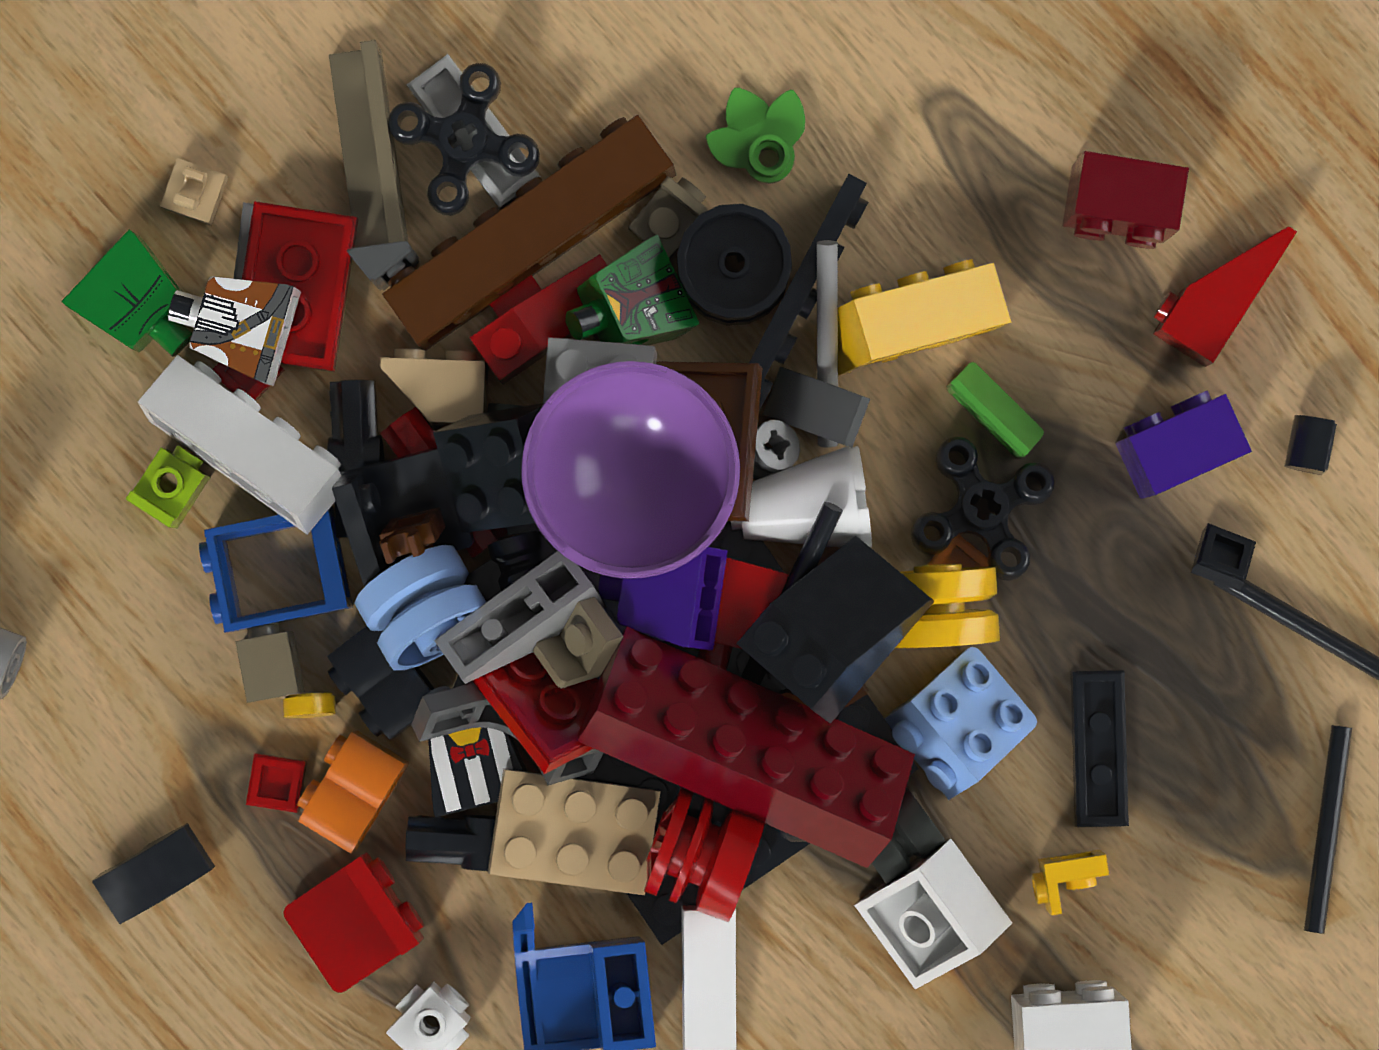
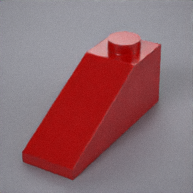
M1288 226L1188 285L1178 295L1170 291L1153 316V318L1160 321L1153 334L1204 367L1214 363L1297 231Z
M600 254L514 306L470 337L502 385L547 355L548 337L561 339L573 337L566 325L565 316L567 311L583 305L578 296L577 287L608 266Z

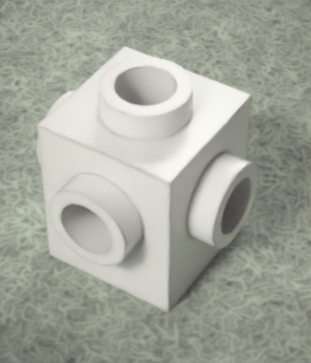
M433 981L425 991L416 985L396 1005L395 1008L402 1015L389 1027L386 1034L403 1050H457L469 1037V1034L463 1029L471 1018L464 1011L469 1004L449 984L441 988ZM432 1015L436 1017L440 1026H430L426 1022L425 1016Z

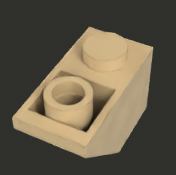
M394 349V358L381 357L380 368L434 425H450L469 415L487 412L488 364L485 361H477V352L446 351L445 360L425 359V350Z

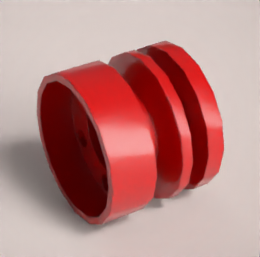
M681 787L677 798L663 812L646 859L647 882L644 892L656 896L664 875L673 876L675 881L669 901L677 903L688 884H695L699 886L696 911L729 922L745 885L765 823L730 809L721 826L712 824L711 818L714 801L706 797L698 817L690 816L687 814L694 792Z

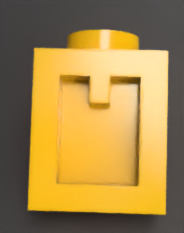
M1092 850L1038 859L1040 872L1032 873L1036 903H1045L1046 910L1051 916L1062 914L1058 883L1065 882L1067 890L1096 886V877L1109 875L1106 854L1101 850Z

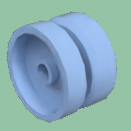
M440 545L428 548L420 556L413 557L411 555L371 580L361 590L354 604L371 631H383L377 644L393 670H407L421 666L444 655L434 640L486 603L476 585H464L469 572L454 546Z

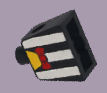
M470 728L428 740L432 801L435 817L498 802L503 768L527 772L513 737L496 729Z

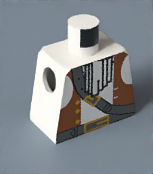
M210 277L203 297L178 290L174 293L169 307L168 320L194 328L190 341L191 349L255 380L274 386L301 291L287 284Z

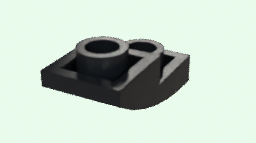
M186 823L149 843L139 853L103 871L92 883L118 923L122 924L210 872L215 865L189 824Z

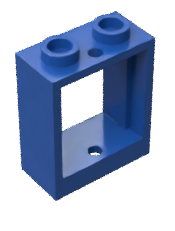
M333 506L327 510L311 530L325 599L245 616L241 614L227 541L295 528L296 526L282 516L275 515L204 530L206 542L199 543L200 558L204 572H213L216 593L209 594L210 608L215 624L223 623L224 633L353 608L340 539L336 538V519Z

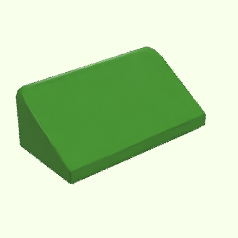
M969 363L946 386L948 388L947 391L1016 459L1025 457L1044 435L1043 429L976 363Z

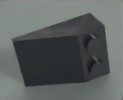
M855 536L771 602L736 644L811 710L831 724L935 601L860 538Z

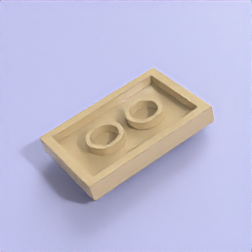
M503 768L488 873L496 876L645 895L644 888L647 882L646 859L654 838L660 791L577 778L547 785L541 773Z

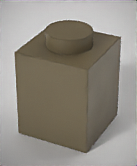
M278 623L248 628L249 639L235 641L247 703L305 692L293 631L280 633Z

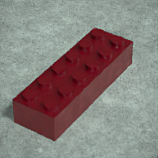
M626 626L622 633L623 638L598 680L577 739L578 742L863 867L868 868L892 840L913 764L914 753L837 719H834L830 724L806 705Z

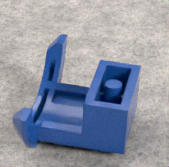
M532 902L526 903L512 921L516 982L524 1050H589L601 1048V1050H638L655 1048L656 1040L645 941L640 936L535 948Z

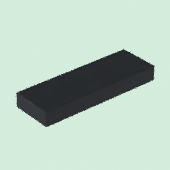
M1124 670L1070 671L1075 827L1129 826Z

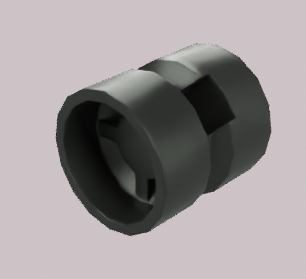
M907 787L892 840L872 862V865L887 885L910 869V857L915 855L925 858L946 842L938 828Z

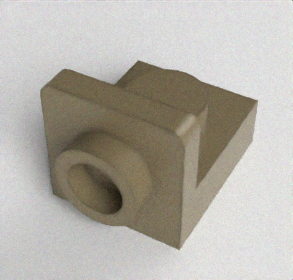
M667 176L661 183V188L628 226V230L643 242L658 234L669 259H671L679 249L684 232L700 214L707 211V208L701 204L706 196L687 179L682 177L676 183Z
M592 597L578 601L560 635L538 641L533 652L555 684L560 688L600 677L621 642L623 635L598 600Z

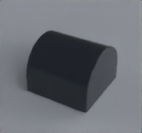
M1294 415L1284 467L1316 475L1325 473L1328 470L1337 426L1335 421L1312 416Z

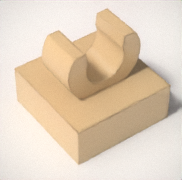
M177 158L160 207L212 226L229 177L226 174Z

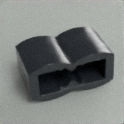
M366 626L327 656L333 665L327 672L344 695H348L353 691L365 708L358 713L369 730L376 737L384 733L390 740L396 738L411 726L422 697L435 688L418 666L407 670H393L377 644L383 631H371Z

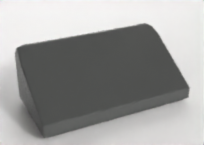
M407 241L346 250L380 291H384L389 287L388 282L393 276L409 266H416L420 259Z

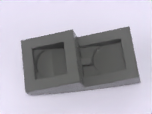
M780 366L762 415L780 420L788 425L852 448L870 398Z

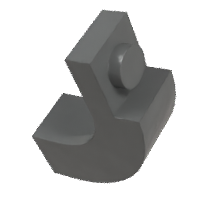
M459 675L453 688L448 686L438 687L423 696L411 723L419 742L479 727L496 729L516 738L473 681L465 684ZM592 749L546 774L541 769L540 771L547 785L594 773L603 752Z

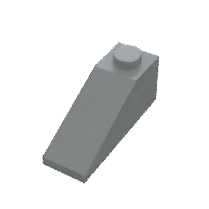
M557 551L434 641L466 684L533 653V649L538 641L560 635L578 601L595 597L603 609L607 606L581 568Z

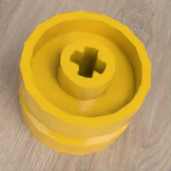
M962 564L913 566L914 570L899 571L935 602L895 648L963 646L1000 641L999 616L997 613L990 609H965V602L988 600L997 594L996 567H962Z

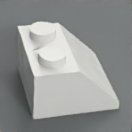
M952 839L947 840L925 858L918 857L910 863V869L888 885L884 882L854 905L914 989L980 955L1012 924V921Z

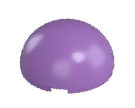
M634 361L615 362L589 369L575 376L554 392L542 406L529 429L525 441L521 470L522 485L529 511L537 527L551 545L563 556L575 564L601 575L627 579L647 578L667 573L688 563L703 552L719 535L733 510L740 480L739 452L734 433L725 414L715 400L697 383L661 365Z

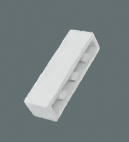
M177 355L138 401L149 422L308 535L336 501L332 487L341 477L339 472L341 463L323 447L316 445L311 450L300 442L301 435L282 418L276 417L272 422L259 413L260 405L244 391L236 389L232 394L219 384L222 380L217 373L203 362L197 361L194 365H191Z

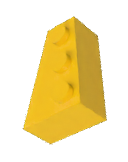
M969 259L944 267L945 276L929 279L927 271H923L898 279L899 288L883 292L880 283L851 291L852 301L838 307V376L851 373V371L861 366L880 361L886 363L898 359V356L944 346L994 331L1012 323L994 263L975 267L973 259Z

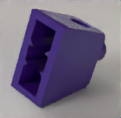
M707 547L697 557L677 569L647 578L627 579L601 575L599 580L600 596L605 600L619 602L617 620L623 626L682 647L713 650L728 550Z

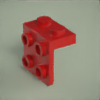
M365 852L289 903L283 912L284 918L332 990L338 993L345 992L400 954L401 956L424 939L420 932V929L424 927V923L409 901L400 902L390 887L395 884V880L389 869L379 857L372 860L368 852Z

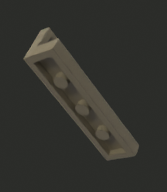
M376 40L360 42L361 50L329 54L351 216L359 219L355 239L356 248L400 241L408 242L395 142L388 126L390 107L383 57Z

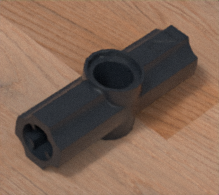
M342 380L330 382L332 437L328 438L327 451L341 463L339 467L341 476L347 470L384 461L382 436L378 435L376 381ZM335 501L336 538H348Z
M423 815L409 816L406 831V861L460 864L462 869L488 871L496 816L465 815L464 819Z

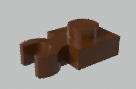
M440 507L390 519L379 535L381 539L379 543L387 564L394 562L401 555H413V557L423 554L425 549L434 547V543L446 527Z

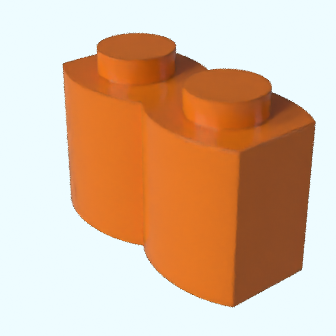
M358 730L351 732L348 738L341 734L336 738L324 758V761L331 765L321 783L313 779L297 803V806L304 809L298 822L351 854L357 851L410 763Z

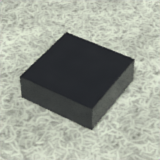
M1208 523L1202 531L1191 573L1240 591L1247 578L1256 541Z

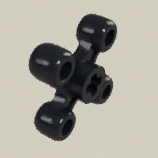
M475 63L463 70L459 82L462 93L461 104L452 115L445 118L434 117L428 114L422 106L414 102H403L392 109L388 118L390 133L398 142L404 145H414L421 142L430 143L441 151L443 167L439 174L431 180L427 190V197L432 208L442 215L452 216L460 213L466 207L469 201L467 175L470 169L477 163L493 161L501 165L507 173L523 177L531 174L537 168L540 161L538 145L531 137L525 134L499 136L491 132L485 122L486 111L500 94L501 81L495 69L486 63ZM480 77L488 79L489 86L486 90L482 92L472 90L471 84L475 79ZM405 117H416L418 124L413 130L404 131L400 128L401 122ZM462 128H466L468 134L473 131L477 132L472 137L474 146L466 151H463L460 145L455 148L451 146L457 141L455 132ZM516 148H524L529 154L524 162L515 163L510 159L511 152ZM448 186L456 188L457 196L454 200L443 202L439 199V194L443 188Z
M958 436L948 438L937 451L936 464L942 475L951 479L956 485L958 500L956 505L947 512H929L920 516L915 521L911 530L913 545L924 554L935 555L948 548L952 539L964 533L974 534L980 537L986 544L988 550L987 563L989 567H996V577L1006 581L1018 579L1026 572L1030 565V553L1025 544L1015 539L1010 533L1008 516L1011 510L1017 506L1024 504L1037 505L1046 501L1054 490L1055 479L1053 473L1042 463L1032 462L1018 469L1010 481L995 484L985 480L979 473L977 449L970 440ZM952 451L962 453L965 458V464H953L949 459V453ZM1026 478H1037L1041 483V490L1032 491L1029 489L1025 482ZM980 498H985L989 500L988 509L995 512V515L990 513L985 520L976 517L978 509L970 505V503L976 504ZM927 526L937 528L940 532V539L937 541L927 539L923 532L924 528ZM1001 553H1012L1016 557L1017 565L1015 567L1004 565L1001 560Z

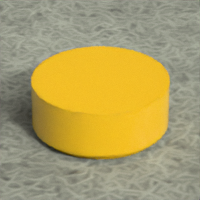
M305 693L285 696V699H283L284 718H312L335 715V696L332 693Z

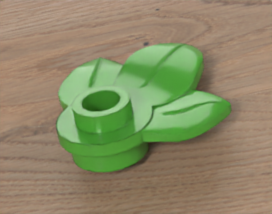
M735 87L730 94L726 106V123L728 127L719 128L706 135L709 149L714 158L726 167L746 169L753 179L761 183L771 184L779 182L791 172L795 160L793 146L805 130V114L800 98L794 90H789L781 94L769 107L764 100L755 94ZM767 149L775 151L779 157L778 163L772 167L763 166L759 161V155L762 151Z

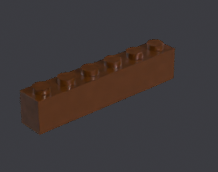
M636 115L629 121L622 117L612 122L600 133L601 141L586 151L583 147L571 151L558 162L560 169L545 180H542L541 177H536L528 181L517 190L515 195L518 199L502 210L498 206L487 210L473 222L475 229L459 240L456 236L444 240L431 251L430 254L433 258L417 270L414 266H409L390 279L388 285L391 288L382 293V295L421 350L427 351L487 309L490 306L489 304L530 275L534 276L661 186V183L667 176L671 179L676 176L674 164L639 115Z

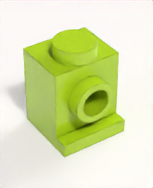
M177 445L175 450L171 452L161 447L134 490L129 492L125 500L167 527L178 529L211 477L199 470L204 461L185 448ZM172 473L177 478V487L174 491L165 493L160 487V480L165 474Z

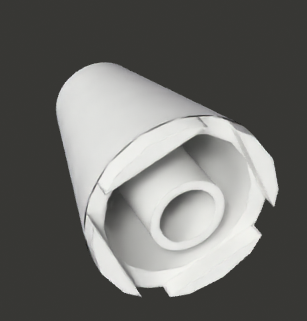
M846 446L753 481L749 522L731 521L732 530L743 529L744 539L804 544L823 503L830 502L840 507L843 512L827 547L841 548L855 536L860 538L869 547H872L869 508L866 503V486L859 447L850 448Z

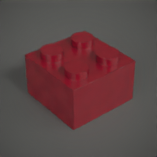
M1084 151L1071 168L1062 226L1075 228L1074 236L1083 239L1102 241L1105 240V234L1125 236L1126 245L1155 249L1156 243H1164L1180 230L1189 168Z

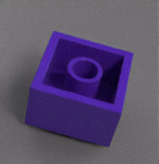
M1207 390L1171 406L1175 416L1165 421L1161 413L1158 412L1124 427L1127 438L1115 444L1140 499L1162 493L1252 452L1226 394L1212 399Z

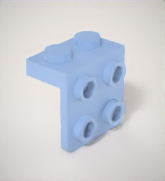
M970 647L962 652L919 693L901 704L884 718L892 729V735L896 743L901 748L915 754L914 760L925 771L929 782L940 790L948 800L979 782L1037 725V719L1032 711L976 647Z

